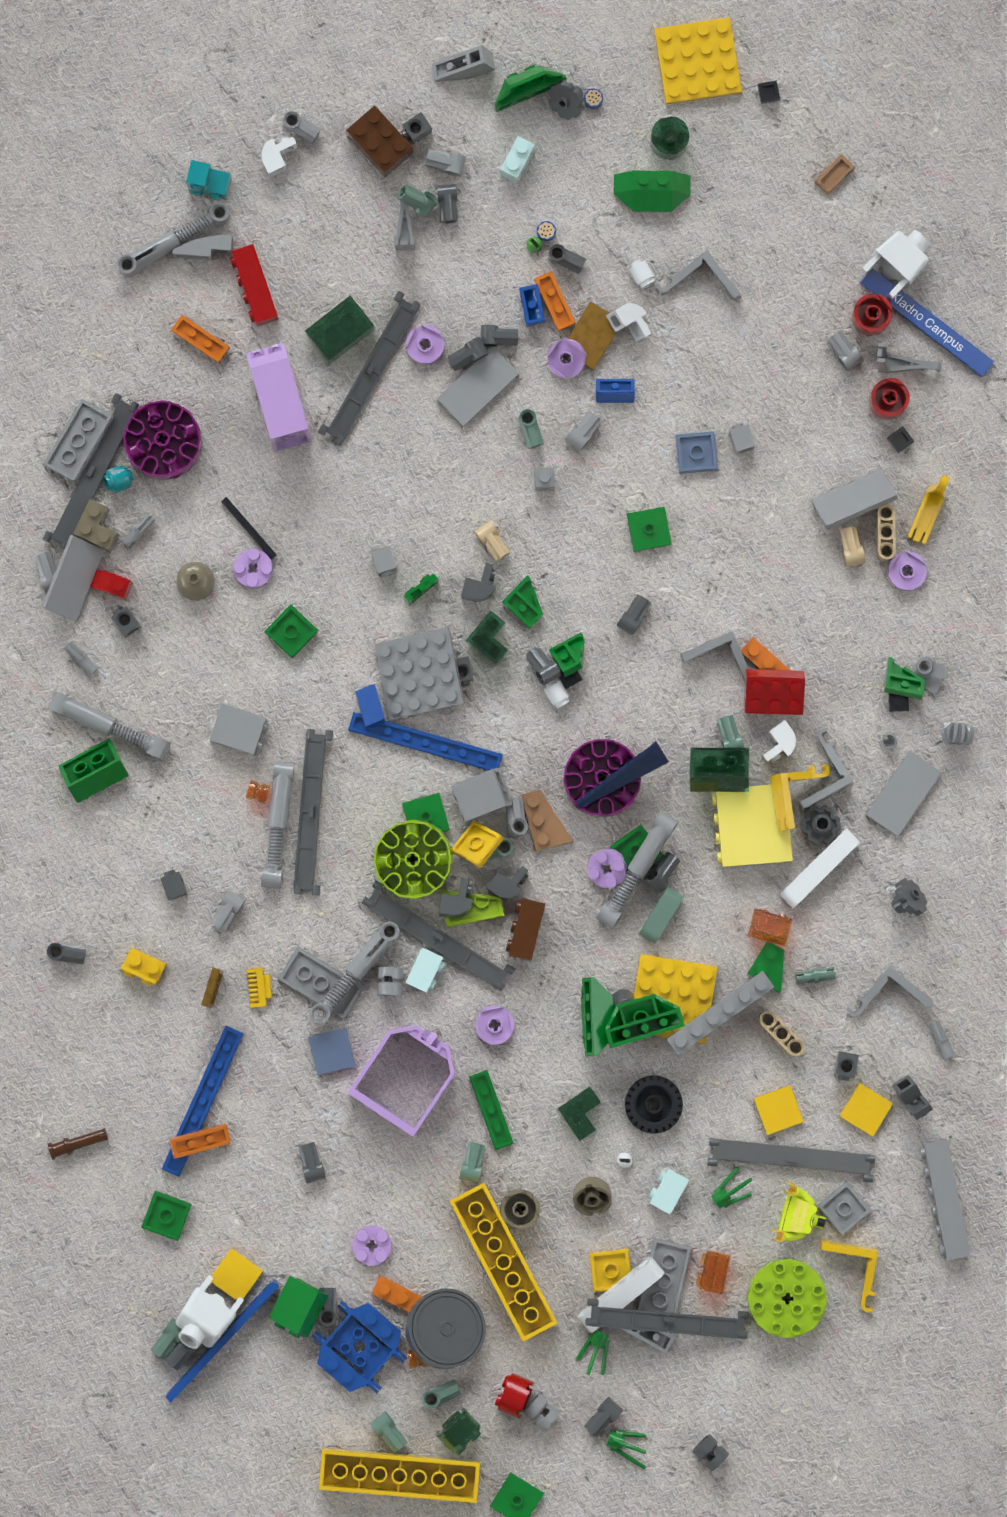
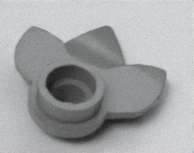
M929 657L920 658L916 663V670L913 672L925 679L924 687L933 694H937L939 691L940 679L948 677L946 668L942 664L935 663ZM924 663L929 664L928 670L923 669Z

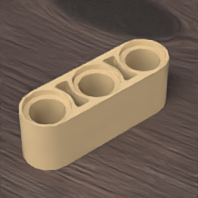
M890 504L879 507L876 512V554L882 562L890 561L896 552L895 509ZM887 509L890 512V517H882L881 510ZM881 529H888L891 533L890 537H883ZM885 547L890 549L891 556H883L881 549Z
M764 1011L759 1015L758 1022L760 1026L790 1056H800L804 1052L803 1042L775 1013ZM765 1014H769L773 1018L770 1025H765L762 1021ZM779 1028L785 1029L787 1033L784 1039H779L776 1036V1031ZM793 1042H797L800 1045L798 1053H793L790 1050V1045Z

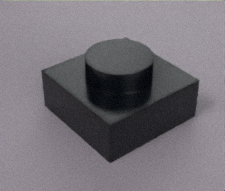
M777 80L758 83L757 87L761 104L780 101Z
M903 426L887 437V440L897 453H900L914 443V440Z
M560 670L561 677L559 679L565 689L583 680L578 671L565 677Z
M888 693L889 712L909 711V697Z

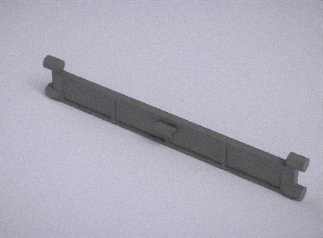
M400 291L394 297V300L399 305L329 427L322 424L318 430V433L322 436L327 432L335 437L334 443L339 446L345 440L421 305L417 301L410 304L402 299L405 294Z
M117 393L114 394L111 400L112 403L117 405L113 413L114 421L89 461L54 533L46 531L43 540L46 542L54 539L62 543L60 548L63 550L70 535L75 536L73 533L89 499L93 500L103 480V476H105L123 439L126 425L139 406L134 401H132L131 405L121 401L122 396Z
M307 729L293 887L294 894H301L302 890H312V895L320 896V886L314 885L325 744L326 740H333L332 730H326L325 735L315 734L314 729Z
M375 880L372 885L375 888L374 893L370 899L365 896L361 902L362 904L390 922L395 923L401 929L499 991L503 990L505 985L501 982L507 973L512 975L516 968L509 964L505 966L504 970L381 893L380 891L384 885Z
M709 1139V1146L714 1148L713 1158L707 1159V1166L717 1167L718 1159L857 1173L863 1174V1182L873 1183L874 1175H869L870 1163H875V1155Z
M587 1299V1306H592L591 1318L585 1319L586 1326L747 1339L748 1332L743 1331L744 1319H749V1311H738V1318L598 1307V1299Z

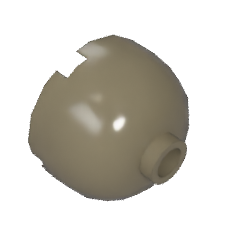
M202 562L185 564L180 568L176 578L179 592L185 598L195 601L209 596L213 591L215 583L212 570Z
M598 1177L583 1178L576 1184L573 1191L575 1209L587 1216H593V1213L598 1212L599 1215L605 1213L612 1205V1193L609 1185Z

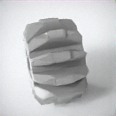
M947 722L943 725L941 732L942 741L957 745H970L973 743L975 735L974 727L964 723Z

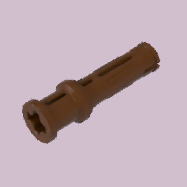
M105 1128L70 1140L69 1138H63V1141L54 1144L47 1143L52 1160L64 1154L71 1155L73 1150L108 1140L107 1135L99 1137V1135L106 1133Z

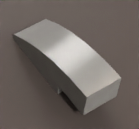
M216 235L195 239L173 249L172 254L174 258L212 261L213 253L232 254L233 237L232 235Z

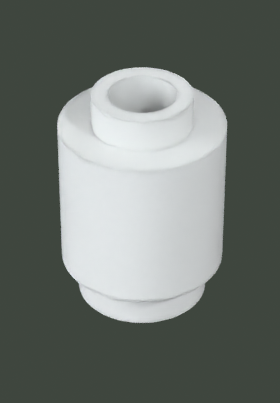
M639 259L631 264L629 271L637 285L641 286L642 289L656 282L654 280L655 276L646 260L641 261Z
M555 679L545 684L547 688L544 691L552 706L555 705L556 709L570 702L569 695L561 680L557 682Z

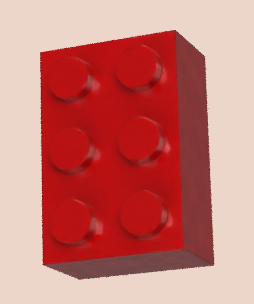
M745 670V713L803 715L805 694L804 671Z

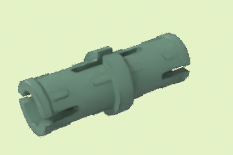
M834 967L825 969L812 968L810 971L796 972L795 978L797 985L811 982L816 984L819 981L836 979Z

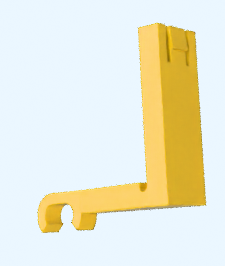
M942 475L938 483L927 488L908 533V539H911L916 529L912 540L919 543L923 533H925L921 544H926L947 494L946 486L950 477Z
M828 764L822 765V774H817L815 767L812 765L808 767V771L781 773L770 776L778 832L795 829L788 782L827 777L830 772Z
M821 1239V1250L867 1257L860 1306L865 1312H873L871 1307L865 1306V1300L868 1295H876L871 1289L878 1256L877 1248Z

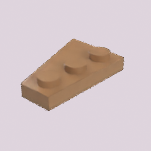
M541 790L521 795L536 851L574 842Z

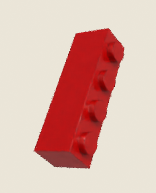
M254 244L231 251L233 257H230L233 269L237 268L239 275H236L239 287L243 286L245 293H242L245 305L250 304L252 310L248 312L251 322H256L258 327L279 320Z

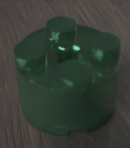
M673 116L659 119L654 124L650 137V145L654 153L663 159L674 160L686 151L689 143V130L686 123L680 118ZM673 136V140H667L666 138Z
M461 1408L462 1413L456 1411L442 1424L444 1428L442 1432L439 1430L436 1432V1436L452 1453L456 1452L458 1455L466 1449V1444L470 1440L475 1441L481 1435L479 1431L481 1425L465 1408Z

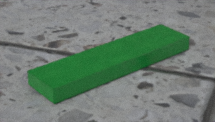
M485 1070L469 1076L495 1150L514 1144L488 1071Z

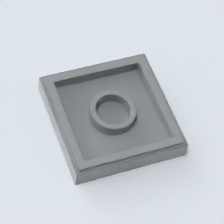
M848 1181L844 1182L817 1205L841 1236L845 1235L872 1212Z

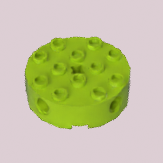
M412 819L397 823L383 833L375 847L373 862L377 877L388 890L399 897L416 899L430 895L445 883L452 870L453 853L450 841L441 829L427 821ZM412 854H414L415 857H418V860L415 862V864H413V861H409V857H411Z
M791 1258L775 1259L760 1267L750 1280L747 1291L748 1308L756 1323L769 1334L782 1338L799 1337L814 1329L823 1317L827 1303L825 1285L818 1273L806 1263ZM786 1293L792 1297L791 1300H788V1303L782 1299V1296H786Z

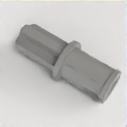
M147 514L136 527L132 526L133 529L121 541L131 549L142 536H145L144 533L155 522V519L150 514Z
M72 641L65 646L64 650L76 661L75 664H79L89 676L99 668L86 656L87 653L84 654Z
M937 1020L930 1023L929 1027L936 1040L934 1043L938 1044L944 1060L954 1056L955 1053L948 1040L949 1036H946L940 1021Z

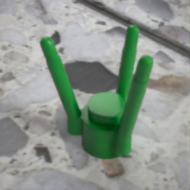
M738 1166L719 1187L713 1190L715 1194L711 1197L719 1209L722 1207L727 1208L731 1204L752 1196L750 1192L734 1199L730 1197L752 1182V1178L747 1179L729 1192L726 1189L722 1191L739 1170Z
M596 1330L593 1334H589L586 1343L576 1357V1361H579L592 1341L591 1346L595 1348L588 1365L587 1375H590L598 1350L602 1348L601 1375L605 1374L607 1351L610 1343L608 1340L609 1335Z
M618 1429L616 1432L611 1431L606 1446L611 1447V1451L617 1452L632 1463L645 1469V1465L620 1449L626 1447L645 1454L646 1450L625 1443V1437L622 1436L646 1438V1434L625 1432Z

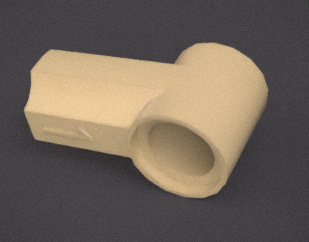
M491 521L474 531L496 562L510 553Z
M856 526L839 530L844 549L843 558L845 566L849 567L866 563Z

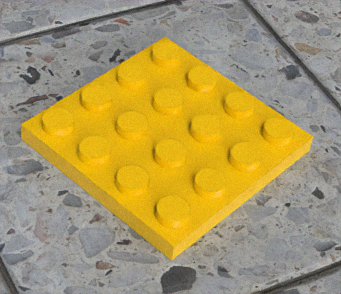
M730 17L654 28L666 105L742 93Z
M640 954L634 998L637 999L651 994L660 996L680 1007L684 1024L686 1025L711 1007L718 967ZM680 1028L673 1029L654 1036L668 1038L673 1033L678 1031ZM707 1035L696 1043L705 1044Z

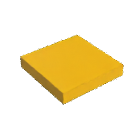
M473 820L451 850L454 855L481 869L504 838L497 832Z
M859 1083L839 1117L873 1137L893 1103Z
M791 1085L753 1098L767 1135L804 1122Z
M231 1248L211 1277L214 1279L211 1283L235 1300L239 1297L244 1299L264 1270Z
M628 1248L589 1253L593 1292L607 1291L631 1272Z

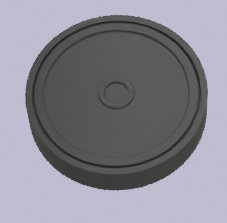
M444 1288L423 1295L413 1304L407 1315L405 1333L411 1351L421 1362L437 1369H451L464 1365L476 1356L483 1345L486 1326L480 1307L469 1295L456 1289Z

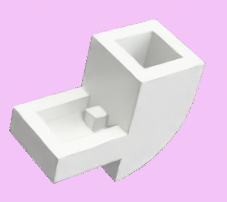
M293 137L282 138L278 141L279 144L275 145L273 139H270L262 149V162L269 178L287 170L281 156L297 148Z
M627 303L606 315L615 332L627 326L636 342L651 334L647 323L642 319V316L647 313L637 304Z
M784 720L768 732L777 745L762 756L766 763L769 761L774 763L782 757L781 752L787 758L795 748V734L786 720Z

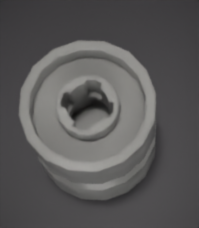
M378 967V978L381 982L378 983L377 995L402 996L403 985L400 981L403 979V968ZM389 977H392L393 982H388Z
M539 1393L523 1413L531 1420L535 1419L536 1424L545 1431L556 1419L560 1411L554 1405H548V1400ZM543 1410L546 1413L544 1416L540 1414Z

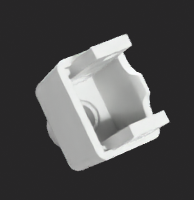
M913 230L907 237L901 231H897L875 250L873 258L862 268L861 273L865 276L879 263L882 266L883 276L888 280L899 282L887 296L892 301L904 287L908 289L926 267L929 258L924 252L930 247V243L916 230Z
M208 1275L200 1288H195L176 1319V1325L182 1329L178 1335L179 1339L183 1344L192 1349H197L201 1343L208 1348L214 1346L229 1328L236 1317V1311L244 1301V1299L239 1297L232 1308L228 1309L224 1303V1298L217 1293H206V1289L214 1279L210 1275Z

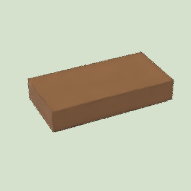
M841 154L814 183L829 195L855 169V166Z

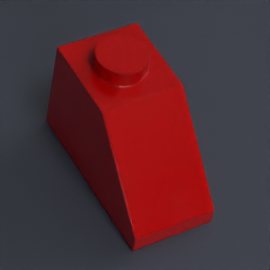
M97 569L90 588L126 601L133 582L114 573Z

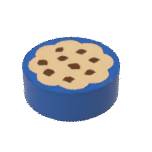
M595 88L586 91L584 95L585 105L591 109L600 107L603 103L602 92Z
M543 221L538 225L537 236L540 240L550 241L555 237L556 228L553 223Z

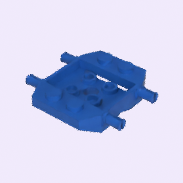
M341 1301L337 1307L346 1314V1317L328 1339L324 1338L317 1331L311 1336L321 1346L317 1364L349 1392L368 1386L377 1394L382 1387L373 1380V1376L391 1355L396 1357L402 1364L408 1358L398 1348L401 1330L370 1303L350 1308ZM356 1320L360 1321L366 1328H368L381 1341H383L386 1344V1347L381 1342H379L374 1336H372L366 1329H364L359 1323H357ZM357 1341H362L365 1344L363 1352H357L354 1349V1344ZM332 1348H336L342 1355H344L357 1368H359L363 1372V1374L361 1375L358 1371H356L343 1358H341L336 1352H334Z

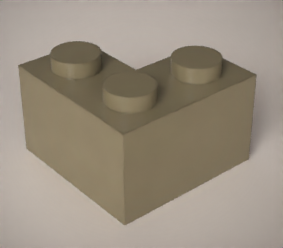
M89 499L73 534L75 537L111 553L119 535L117 532L102 526L108 515L109 508Z

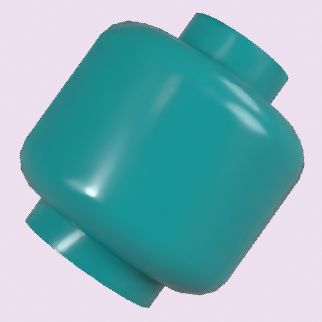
M123 465L108 469L105 476H103L107 490H111L113 493L129 489L131 481L134 480L131 470H127Z

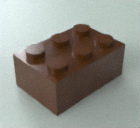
M375 105L346 130L347 137L385 178L414 153L411 144Z
M522 898V902H517L515 913L518 914L517 921L513 920L510 930L514 935L512 940L508 939L506 947L509 957L532 961L545 903Z

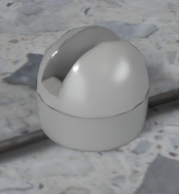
M892 733L885 734L882 737V745L886 749L894 748L897 744V737ZM889 737L892 741H894L893 745L885 738Z

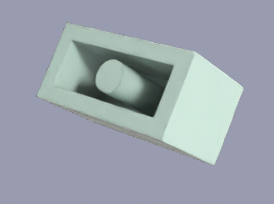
M517 136L500 169V175L518 183L535 150V144Z
M422 947L405 983L426 993L428 990L432 991L437 982L434 977L437 972L441 973L445 962L442 961L443 957Z
M668 1168L666 1171L662 1170L657 1179L660 1183L657 1189L652 1188L648 1198H650V1204L671 1214L689 1180Z

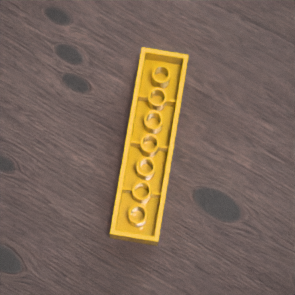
M485 1182L449 1200L522 1341L524 1342L558 1324Z
M323 1447L319 1490L477 1503L480 1460Z

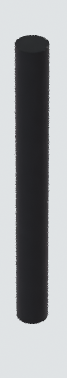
M225 497L221 503L271 560L274 559L277 554L233 503Z

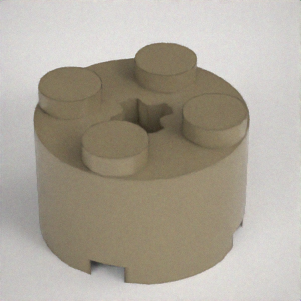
M515 1189L507 1193L502 1199L500 1213L503 1220L510 1227L526 1229L531 1227L538 1219L540 1205L537 1198L531 1192L524 1189ZM517 1204L525 1206L523 1214L515 1212L514 1209L517 1208Z

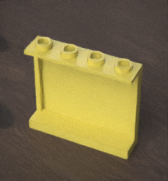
M771 785L715 790V794H712V804L716 806L717 813H713L714 825H718L719 833H715L716 844H720V852H717V862L722 865V868L793 861L790 829L778 832Z

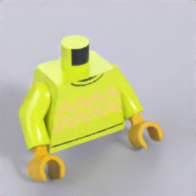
M787 1182V1184H790V1189L788 1191L783 1190V1192L787 1193L778 1230H772V1232L777 1233V1237L771 1239L775 1242L796 1241L810 1234L812 1227L824 1229L826 1218L816 1215L818 1207L815 1206L814 1199L805 1190L791 1182Z

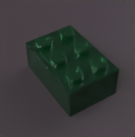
M350 295L307 328L305 334L330 365L373 332L375 327Z
M691 748L690 792H749V748Z

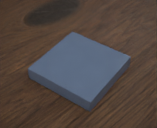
M714 431L676 435L679 474L718 470Z
M346 1028L308 1037L317 1075L356 1066Z

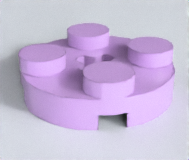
M429 325L413 329L406 339L407 353L416 363L423 365L433 364L442 356L444 351V340L441 333ZM428 340L430 348L423 350L420 342Z
M563 338L556 341L547 353L548 366L559 377L576 376L581 372L586 363V352L581 344L573 339ZM562 354H569L571 362H563L564 357Z
M257 549L242 552L236 558L233 567L235 577L239 583L250 588L264 586L270 580L273 570L272 562L268 555ZM250 564L258 565V567L256 568L258 571L257 573L248 572V570L250 569Z
M914 552L897 554L888 566V578L896 588L903 591H912L918 588L924 582L927 575L923 558ZM911 567L912 575H903L904 571L902 568Z
M607 848L597 851L588 862V877L596 885L603 888H613L620 884L627 873L624 857L614 849ZM610 864L612 872H604L602 865Z
M500 1006L486 1007L478 1014L475 1022L476 1032L486 1043L492 1045L502 1044L513 1033V1017L505 1008ZM493 1019H496V1022H500L501 1026L497 1028V1031L489 1027Z
M367 1226L359 1230L352 1242V1250L357 1260L370 1266L378 1265L385 1261L392 1247L389 1235L378 1226ZM370 1240H374V1243L378 1245L373 1251L366 1247Z

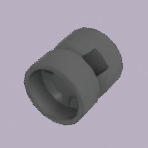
M711 1434L704 1437L692 1450V1453L699 1460H704V1465L711 1472L719 1467L729 1455L722 1446H717V1440Z

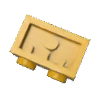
M131 947L120 969L124 970V975L134 978L136 975L142 978V983L152 986V984H158L167 963Z

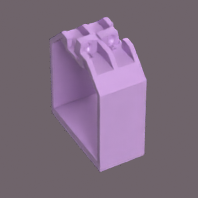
M284 343L246 353L274 451L312 442Z
M417 1025L389 1030L348 1094L414 1137L455 1075L450 1047L438 1040L437 1034L432 1031L429 1034ZM403 1032L408 1033L447 1059L450 1069L449 1077L415 1127L356 1089L393 1034Z

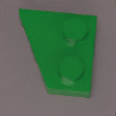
M434 573L431 576L429 574L424 576L419 581V585L411 587L405 593L404 601L409 606L439 582Z
M527 575L502 603L531 629L543 616V612L531 579Z
M582 632L549 649L551 656L565 677L583 668L585 638Z
M889 657L884 692L922 700L925 679L912 673L905 666L904 668L894 663L895 659Z
M767 940L747 974L754 977L763 971L774 986L772 989L780 993L782 988L784 950Z

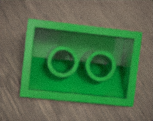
M110 738L58 765L66 785L77 803L88 799L90 796L105 790L107 787L129 776Z

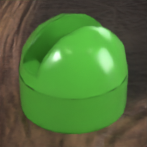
M538 237L529 238L527 249L532 253L539 252L542 248V241ZM531 240H534V242L538 245L537 248L534 246Z

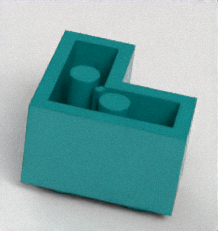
M191 160L186 184L188 190L193 195H209L211 199L221 201V199L226 200L232 177L228 172L212 169L210 164Z

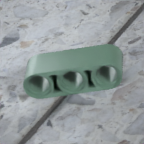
M668 886L639 932V935L656 944L682 902L684 895Z

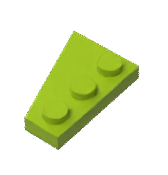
M440 889L441 897L442 894L458 896V891L453 892ZM471 894L470 897L467 896V898L473 899L474 902L470 912L461 918H445L447 928L503 918L505 916L501 897Z

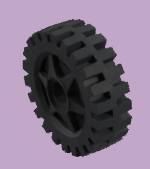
M651 1075L640 1078L629 1088L625 1097V1111L629 1121L637 1129L650 1134L662 1133L671 1129L679 1120L683 1109V1100L679 1089L673 1082L662 1076ZM651 1099L658 1100V1109L651 1110L648 1103Z

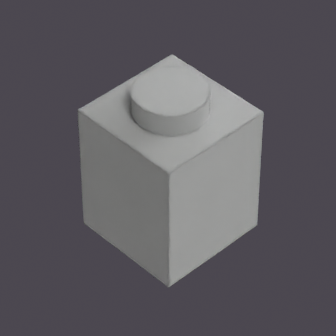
M743 423L733 425L732 429L729 430V436L735 454L754 449L755 443L749 425H743Z
M554 467L534 468L535 491L555 490Z
M390 546L371 551L378 575H383V577L393 575L397 567Z

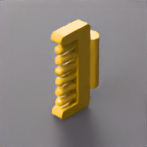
M263 968L247 969V973H256L247 975V978H255L247 980L248 983H254L248 985L249 988H254L248 990L249 993H253L249 994V997L252 998L249 1001L259 1002L251 1003L250 1007L267 1006L266 998H273L270 974L264 975Z

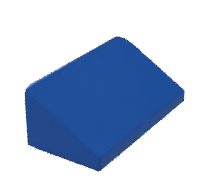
M538 284L520 287L526 326L531 327L544 323L545 318Z
M596 379L597 403H634L635 379Z
M375 684L355 691L365 728L384 724L385 717Z

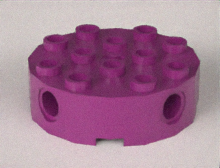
M165 400L149 402L135 410L126 425L123 436L125 452L134 467L145 476L162 481L178 478L190 471L199 459L202 448L201 431L191 412L179 404ZM161 437H164L165 439H167V440H165V442H166L165 444H162V443L160 442V441H161V439H160Z
M596 739L583 743L571 754L565 766L563 784L567 797L578 810L590 816L607 818L623 812L633 803L639 792L641 778L582 808H579L576 801L601 784L598 781V774L601 776L606 774V778H608L635 758V756L628 747L615 740Z

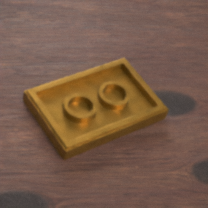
M590 301L568 339H573L581 344L587 354L585 366L594 371L617 332H615L606 317L609 312Z
M212 967L201 1003L202 1006L210 1008L214 1006L224 973L223 970Z

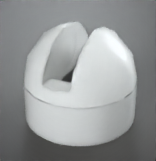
M626 1152L619 1154L617 1157V1164L621 1168H628L633 1162L632 1156ZM620 1158L630 1159V1163L620 1162Z

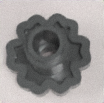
M563 81L551 87L549 91V96L551 97L549 104L554 112H558L560 118L570 120L572 117L577 118L584 110L582 104L584 98L583 91L579 86Z
M823 805L820 809L817 806H813L805 812L806 818L801 821V831L808 834V841L814 844H820L823 841L828 844L837 837L836 831L841 829L840 818L834 816V809ZM819 821L824 823L822 829L817 827Z
M904 878L895 884L896 890L894 892L896 896L891 904L897 913L908 912L910 915L914 913L915 916H919L927 910L925 894L920 891V887L913 880L908 881Z

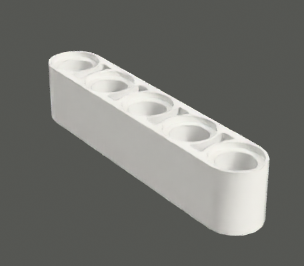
M846 828L779 895L792 908L796 907L860 841Z
M652 1257L647 1258L598 1297V1307L623 1309L663 1276L664 1271ZM587 1306L580 1312L577 1318L591 1333L599 1327L585 1325V1319L591 1318L592 1306Z

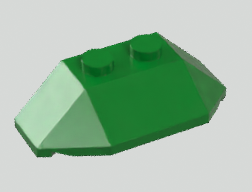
M531 65L525 68V71L518 74L515 72L508 75L495 102V111L499 112L551 90V87L556 83L560 84L563 81H567L566 75L542 65L536 67Z
M643 170L614 174V195L633 212H672L691 195V176L675 171Z
M595 977L582 978L583 985L581 988L582 1036L585 1057L598 1056L608 1044L604 1029L615 1008L613 996Z
M651 994L617 1004L604 1030L611 1049L683 1027L685 1024L679 1006L656 994Z

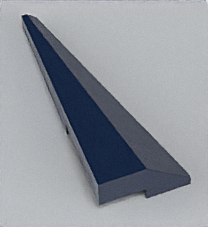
M655 741L650 747L639 753L601 784L577 800L576 804L579 808H582L668 764L669 761Z

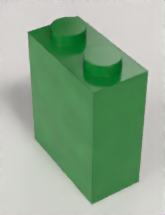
M289 1276L269 1319L275 1322L274 1326L285 1330V1328L289 1329V1334L296 1338L300 1336L308 1338L329 1295L301 1279Z

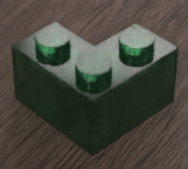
M490 610L466 639V643L496 667L508 653V649L495 639L506 625V622Z
M589 1086L557 1108L579 1141L596 1130L585 1113L601 1102Z

